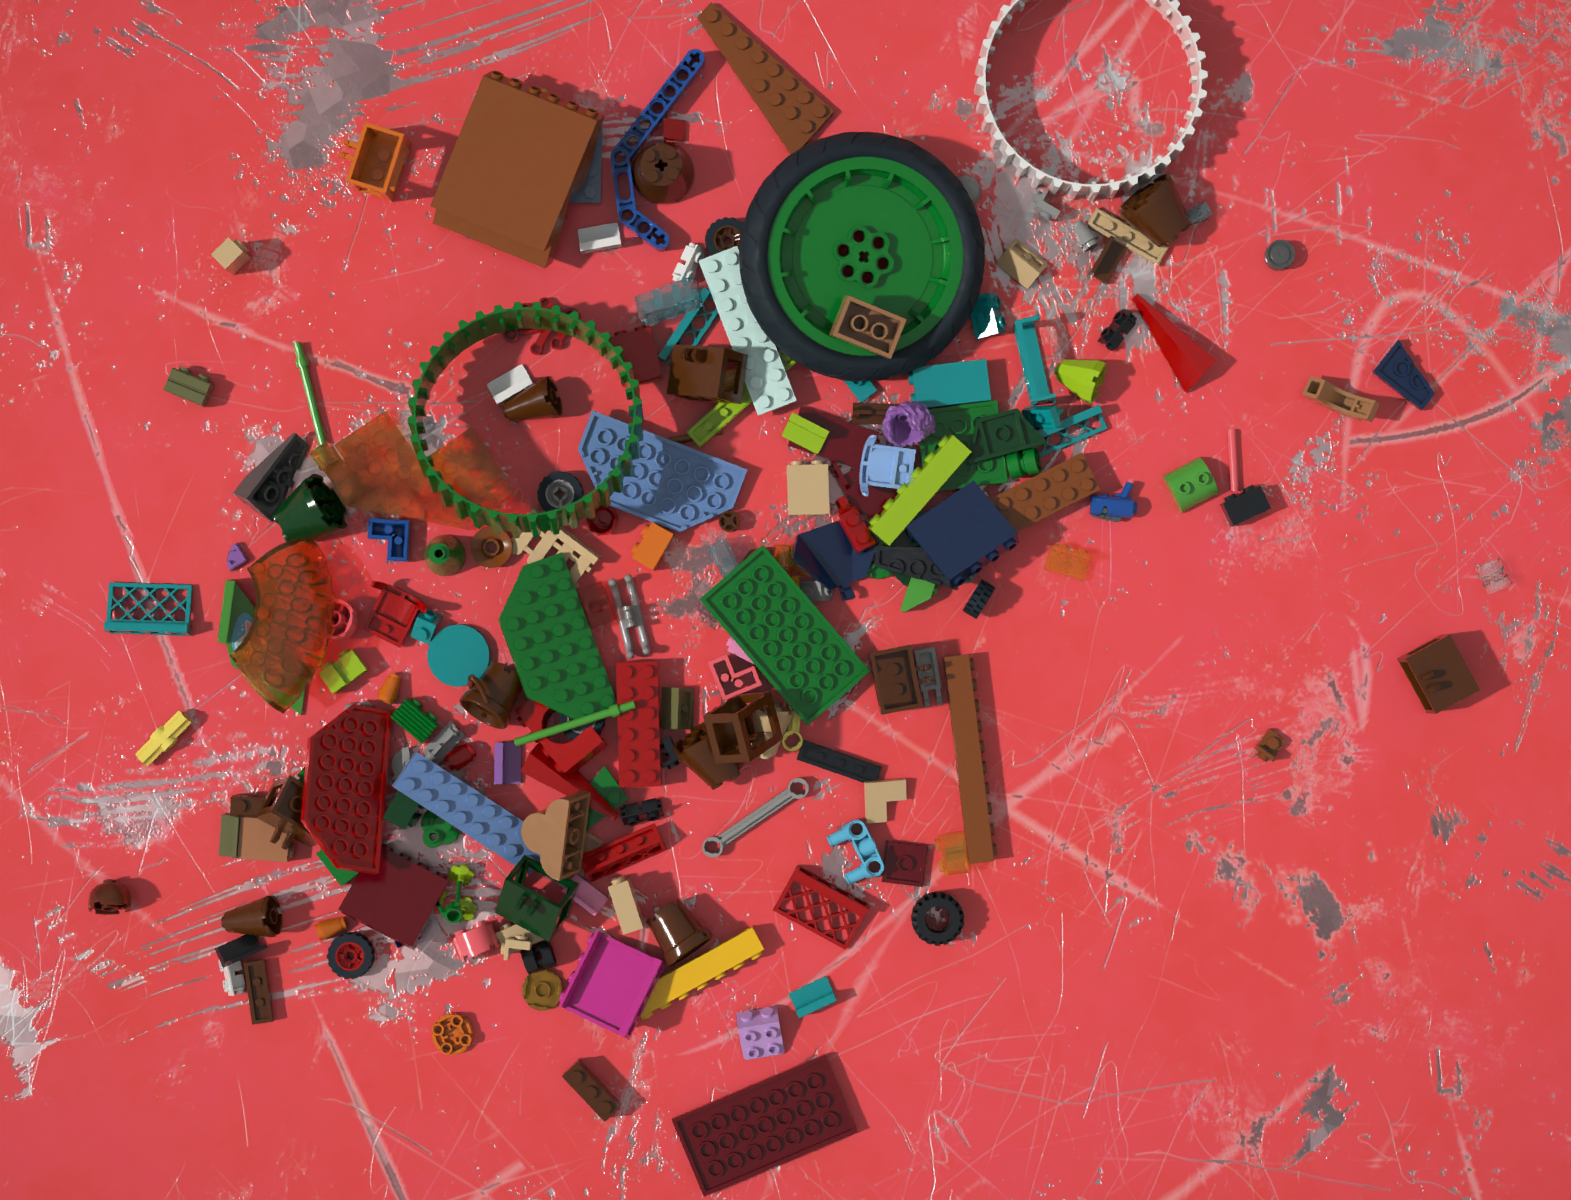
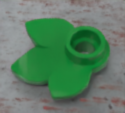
M429 810L424 813L421 819V827L424 830L423 842L430 848L439 847L441 844H451L457 840L460 833L452 829L453 825L439 816L436 817ZM431 834H436L437 839L432 841L430 840L429 836Z

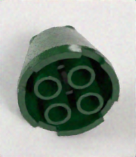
M312 474L304 479L277 508L276 512L273 513V518L280 525L283 531L282 536L287 542L303 543L337 533L348 525L344 517L347 515V510L335 488L330 489L323 482L324 478L318 474Z

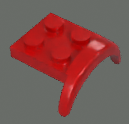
M373 581L371 586L382 591L363 630L401 648L419 610L426 613L428 607L420 599L397 587Z

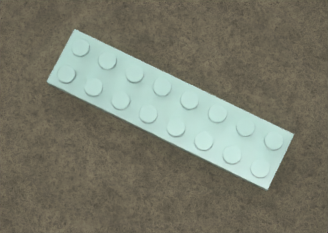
M735 246L699 260L732 350L748 355L744 381L757 415L760 416L796 402V397L776 345L761 329L748 306L741 281L738 247Z

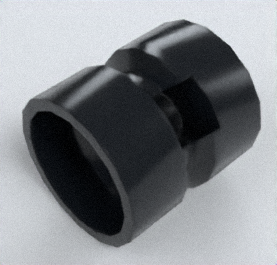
M548 941L537 943V946L535 948L532 946L531 950H520L524 966L529 975L539 972L541 967L547 969L557 965L553 948ZM539 953H541V954H542V957H543V959H541V960L539 959V956H538Z

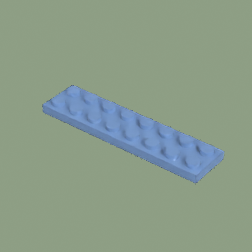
M415 751L392 786L515 866L524 855L538 862L540 861V854L529 850L522 839V819ZM529 867L527 874L530 875L534 869Z

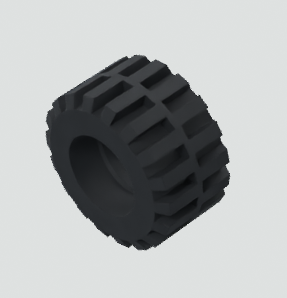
M931 892L930 894L923 895L921 899L916 901V905L913 906L911 914L912 926L922 941L924 940L930 945L935 944V946H940V944L946 945L949 944L948 942L954 941L956 936L962 932L964 913L960 904L951 895L944 892ZM936 906L945 908L950 915L947 927L939 931L930 929L925 921L928 910Z

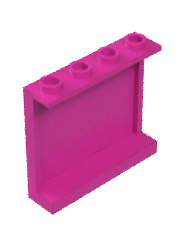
M596 930L588 939V947L585 953L583 952L578 959L579 966L576 972L573 971L569 977L568 982L570 984L567 990H564L560 995L559 1006L629 1040L666 964L660 959L653 958Z

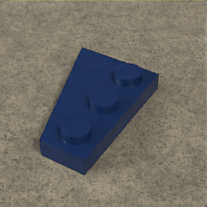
M1398 339L1372 373L1421 411L1435 393L1422 373L1418 371L1412 358L1406 353Z

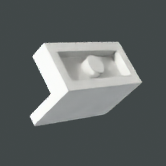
M617 222L578 229L577 231L581 254L622 247Z
M521 364L488 383L487 387L497 405L500 406L506 400L534 383Z

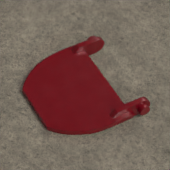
M832 461L831 465L828 466L832 474L836 472L835 478L850 503L854 504L860 512L870 517H874L876 514L880 515L884 510L883 505L890 498L894 499L898 494L895 488L868 485L869 496H863L859 484L860 465L844 475L835 461Z

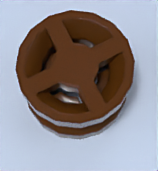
M726 511L721 514L719 525L722 530L733 532L738 528L740 521L736 513Z

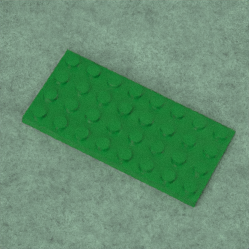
M764 545L757 548L699 598L807 726L870 672Z

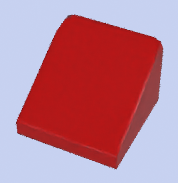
M664 118V141L685 142V120Z

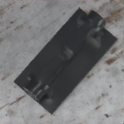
M1125 309L1117 312L1113 322L1102 331L1098 342L1105 344V347L1110 351L1117 349L1124 340L1120 332L1123 331L1125 334H1128L1136 324L1137 318L1132 314L1133 312Z
M654 798L642 801L643 809H639L638 802L623 805L624 807L620 808L624 825L634 826L641 821H655L664 816L661 799L656 800Z

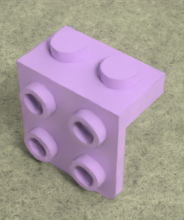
M777 1006L736 1013L740 1043L745 1060L784 1053Z

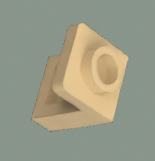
M515 935V938L507 937L505 942L501 944L500 954L504 955L503 960H509L511 948L531 950L533 940H529L526 935Z

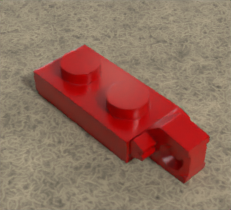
M845 495L838 498L835 502L839 509L836 512L838 515L837 519L855 552L858 554L874 546L876 542L857 507L854 504L850 505Z

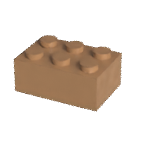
M846 295L843 298L829 335L884 358L891 359L907 319Z

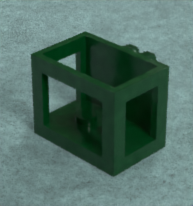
M524 855L505 879L495 913L550 942L569 916L579 883L569 878L561 881L552 879L566 886L568 890L559 904L523 886L529 867L549 877L543 870L541 863Z

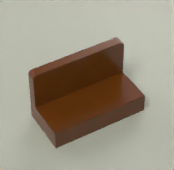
M1110 236L1088 274L1104 284L1108 283L1127 247L1116 242L1113 236Z

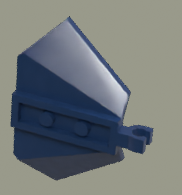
M839 521L798 534L795 539L791 560L828 590L839 587L842 600L845 601L855 598L854 591L849 583L867 577L879 538L870 531L876 544L857 554ZM864 521L866 526L869 528L871 524L867 521Z

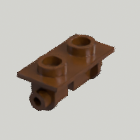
M853 403L852 423L882 425L888 408L894 406V404Z

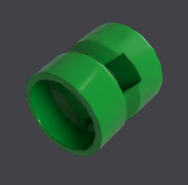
M1036 447L1025 449L1023 453L1017 451L1006 454L1007 468L1012 479L1024 477L1025 473L1029 476L1041 473V460Z

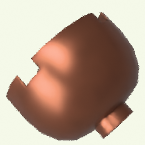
M104 880L103 883L93 888L89 894L88 909L90 912L92 909H95V914L102 915L119 914L118 910L122 909L128 912L131 910L130 893L125 886L116 883V880Z

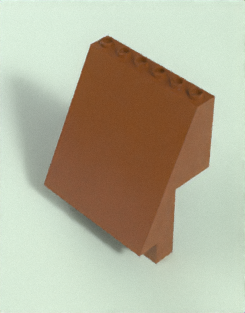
M490 71L482 77L430 205L436 208L433 224L546 268L553 263L570 197L586 184L604 115L599 114L593 108L581 107L575 101L563 100L555 93H545L537 86L525 85L519 79L507 78L499 71Z

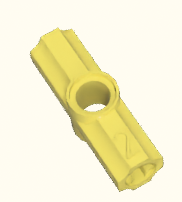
M179 710L165 725H161L152 733L151 739L135 754L137 758L147 767L150 766L163 752L169 750L178 741V737L193 723L190 717Z

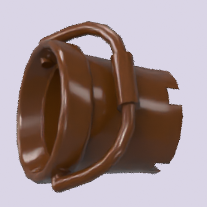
M491 661L479 679L473 674L468 676L467 686L469 690L463 694L459 701L461 706L476 719L491 727L505 729L511 720L510 713L523 687L515 670L512 669L510 672L505 669L506 665Z

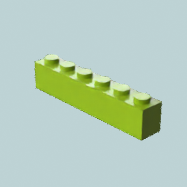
M945 435L938 442L939 448L935 452L931 451L925 457V464L921 468L917 467L911 473V480L907 484L904 482L897 489V496L894 499L890 498L883 505V512L880 515L876 514L869 521L871 525L868 529L886 545L890 546L972 452L954 435H949L948 437Z

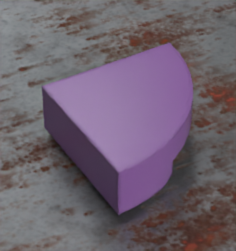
M237 542L230 548L228 553L227 566L229 571L248 561V558Z

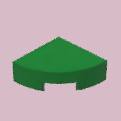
M874 562L870 566L867 576L883 579L890 576L892 572L875 567Z

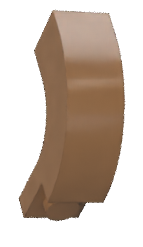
M1312 376L1309 377L1302 393L1304 397L1314 403L1358 421L1372 422L1380 405L1376 400L1351 394L1334 386L1327 380Z

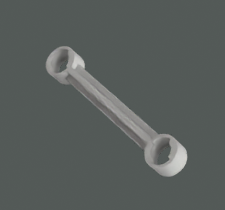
M803 778L792 779L788 788L717 837L710 836L706 838L702 845L704 854L711 858L719 856L722 853L723 847L794 798L801 799L805 797L809 791L808 783ZM800 782L803 785L805 784V792L800 795L792 792V783ZM707 841L720 843L719 852L709 853L706 851L705 845Z

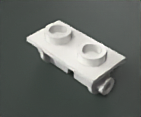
M689 243L688 246L686 245L680 257L686 263L684 265L678 262L672 274L674 276L672 280L688 288L695 279L699 260L704 259L706 251L698 244Z
M219 960L220 971L224 972L225 980H223L225 993L228 992V996H235L234 991H236V994L245 993L244 989L246 986L243 974L235 975V971L242 970L241 961L223 968Z

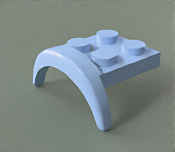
M870 435L864 444L860 463L859 484L862 495L869 496L868 485L898 489L904 482L907 484L912 478L910 475L914 468L916 449L875 444L877 435Z

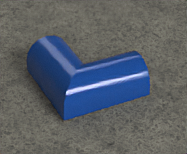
M369 518L367 539L388 540L387 561L408 562L411 521Z

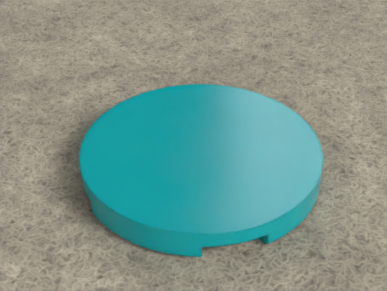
M451 625L443 628L433 637L428 647L427 659L432 673L438 680L450 686L462 687L467 686L469 675L473 674L478 679L489 666L490 651L486 639L479 631L466 625Z

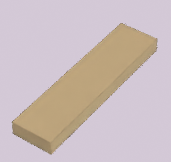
M1097 207L1087 223L1090 229L1108 239L1110 236L1115 237L1114 240L1127 247V250L1156 266H1159L1169 248L1165 245L1158 247L1135 228Z

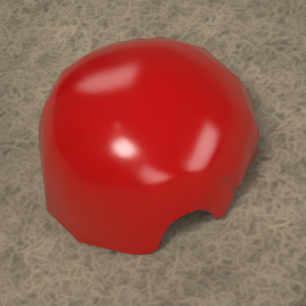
M601 505L595 510V518L589 519L587 517L586 519L590 532L598 536L608 535L618 525V515L612 506L604 507Z

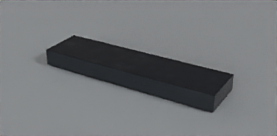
M803 740L797 756V760L863 783L865 781H877L882 768L881 766Z

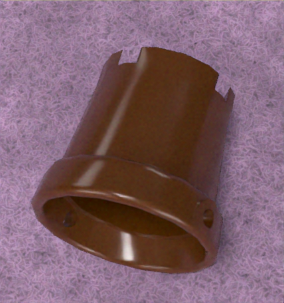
M680 898L676 901L677 906L674 902H671L653 914L655 916L653 922L650 918L646 920L647 925L664 953L663 959L668 967L685 959L713 937L706 927L700 925Z

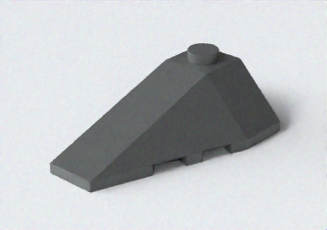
M293 433L254 468L233 493L245 505L270 522H273V513L286 500L285 497L289 487L292 488L294 481H292L294 474L300 468L309 445L296 433Z

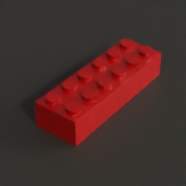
M659 661L616 662L617 705L634 701L636 707L617 716L619 787L662 786Z

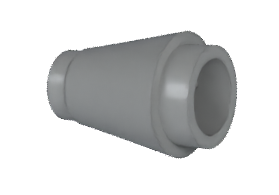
M1083 220L1076 222L1072 226L1080 248L1084 249L1085 252H1089L1099 245L1098 236Z

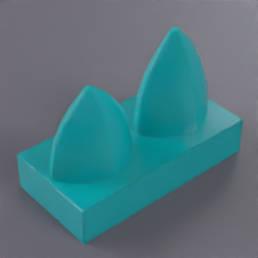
M1051 405L1027 406L1022 409V412L1034 428H1058L1062 425L1060 416L1064 409L1063 407Z

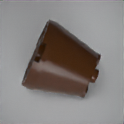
M664 141L655 142L646 146L637 155L632 168V177L636 189L643 197L656 204H671L682 199L691 188L694 181V166L688 153L679 145ZM661 161H663L665 165L664 171H660L659 169Z
M1168 173L1156 177L1153 180L1154 184L1150 183L1143 189H1138L1120 206L1123 210L1118 211L1127 223L1158 247L1165 243L1171 244L1178 238L1177 234L1180 231L1183 232L1192 225L1174 180Z
M705 722L691 729V733L685 737L684 741L680 739L673 746V751L677 758L713 790L720 787L723 781L728 778L729 780L737 778L740 775L739 770L743 767V762L715 763Z

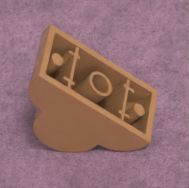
M578 791L551 802L546 809L530 814L523 821L521 828L522 839L529 850L540 854L542 868L552 879L561 881L581 872L591 792Z

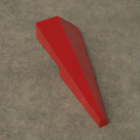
M1137 293L1132 298V301L1141 313V317L1150 329V333L1172 368L1183 391L1187 393L1216 360Z
M538 742L529 753L520 772L566 796L578 791L591 792L589 807L613 820L617 819L619 814L578 770L570 777L565 773L561 775L554 767L556 762L552 757L548 759L541 750L543 746Z

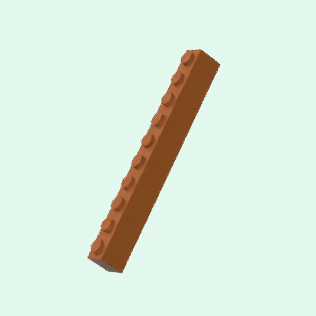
M969 654L943 657L968 863L994 861V856H997L996 843L992 844L991 836L995 835L994 824L989 822V815H992L991 802H987L986 794H990L989 783L984 781V774L987 773L986 761H982L981 753H985L983 740H979V732H982L981 720H977L976 712H979L980 709L978 699H974V691H977L976 678L972 679L971 671L975 670L974 660L969 658Z

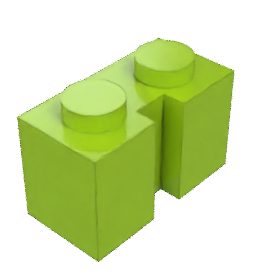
M349 649L344 650L338 655L339 660L334 663L329 661L321 667L322 671L318 674L332 694L338 693L369 670L355 649L350 651Z

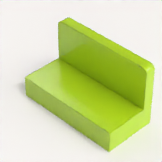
M792 412L782 437L815 454H819L829 431Z

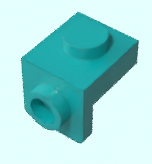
M428 609L426 613L421 611L416 618L410 637L429 645L442 615L437 614L431 609Z

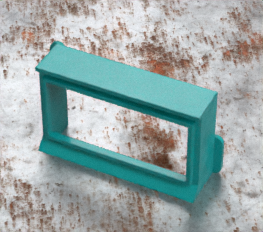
M1036 312L1033 317L1015 320V325L1013 326L1031 406L1048 402L1055 405L1056 396L1055 393H1049L1034 327L1035 323L1040 320L1039 312Z

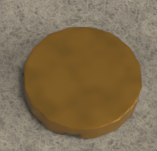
M540 969L539 972L530 974L525 978L522 985V996L531 1008L545 1011L555 1007L560 1002L559 998L563 992V983L555 972L548 969Z

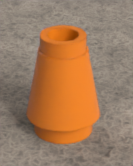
M390 673L378 691L377 699L393 705L394 701H397L402 677Z
M343 917L322 920L314 925L319 940H328L344 929H347Z

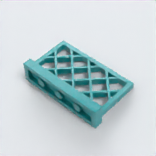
M109 582L106 622H104V630L108 634L191 636L192 628L190 627L193 586ZM114 588H123L127 594L118 601L114 597ZM138 589H144L148 594L138 601L132 594ZM159 589H164L169 595L159 603L153 594ZM179 590H187V598L181 603L173 596ZM131 596L137 604L127 611L121 604ZM152 597L157 605L148 612L142 604ZM172 597L178 606L169 613L162 605ZM120 606L126 614L120 619H112V612ZM138 607H141L146 615L140 620H135L131 614ZM161 607L167 615L161 621H158L151 615ZM182 608L186 613L185 621H176L172 615Z

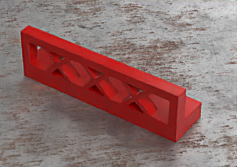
M654 823L584 853L582 867L590 882H593L663 852L667 848Z

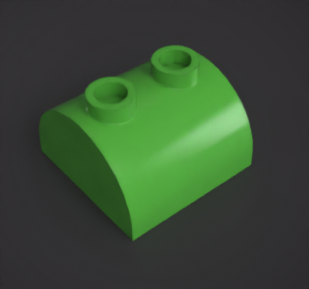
M1200 457L1162 476L1180 513L1218 494L1215 480Z

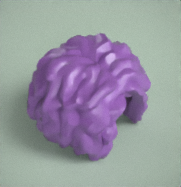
M915 400L913 402L905 401L898 406H890L882 422L884 426L883 434L891 444L894 443L895 447L899 446L900 448L907 445L912 446L915 443L918 444L931 433L936 432L934 416L930 414L926 405Z

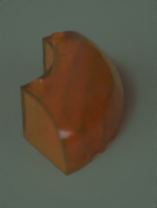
M294 539L282 543L268 551L247 568L255 587V614L246 637L237 649L230 654L234 663L253 689L270 706L281 713L287 711L301 697V693L308 683L311 684L313 681V676L318 666L321 667L327 652L325 650L329 639L331 640L334 628L333 609H335V593L332 590L333 580L329 574L325 556L317 542L313 540Z

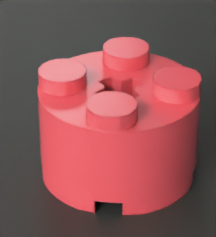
M485 920L474 924V929L470 931L465 928L454 933L455 938L453 940L462 962H467L466 957L475 959L494 951L493 946L496 948L501 947L492 923H488Z

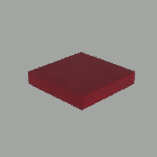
M887 840L882 882L923 887L928 845Z

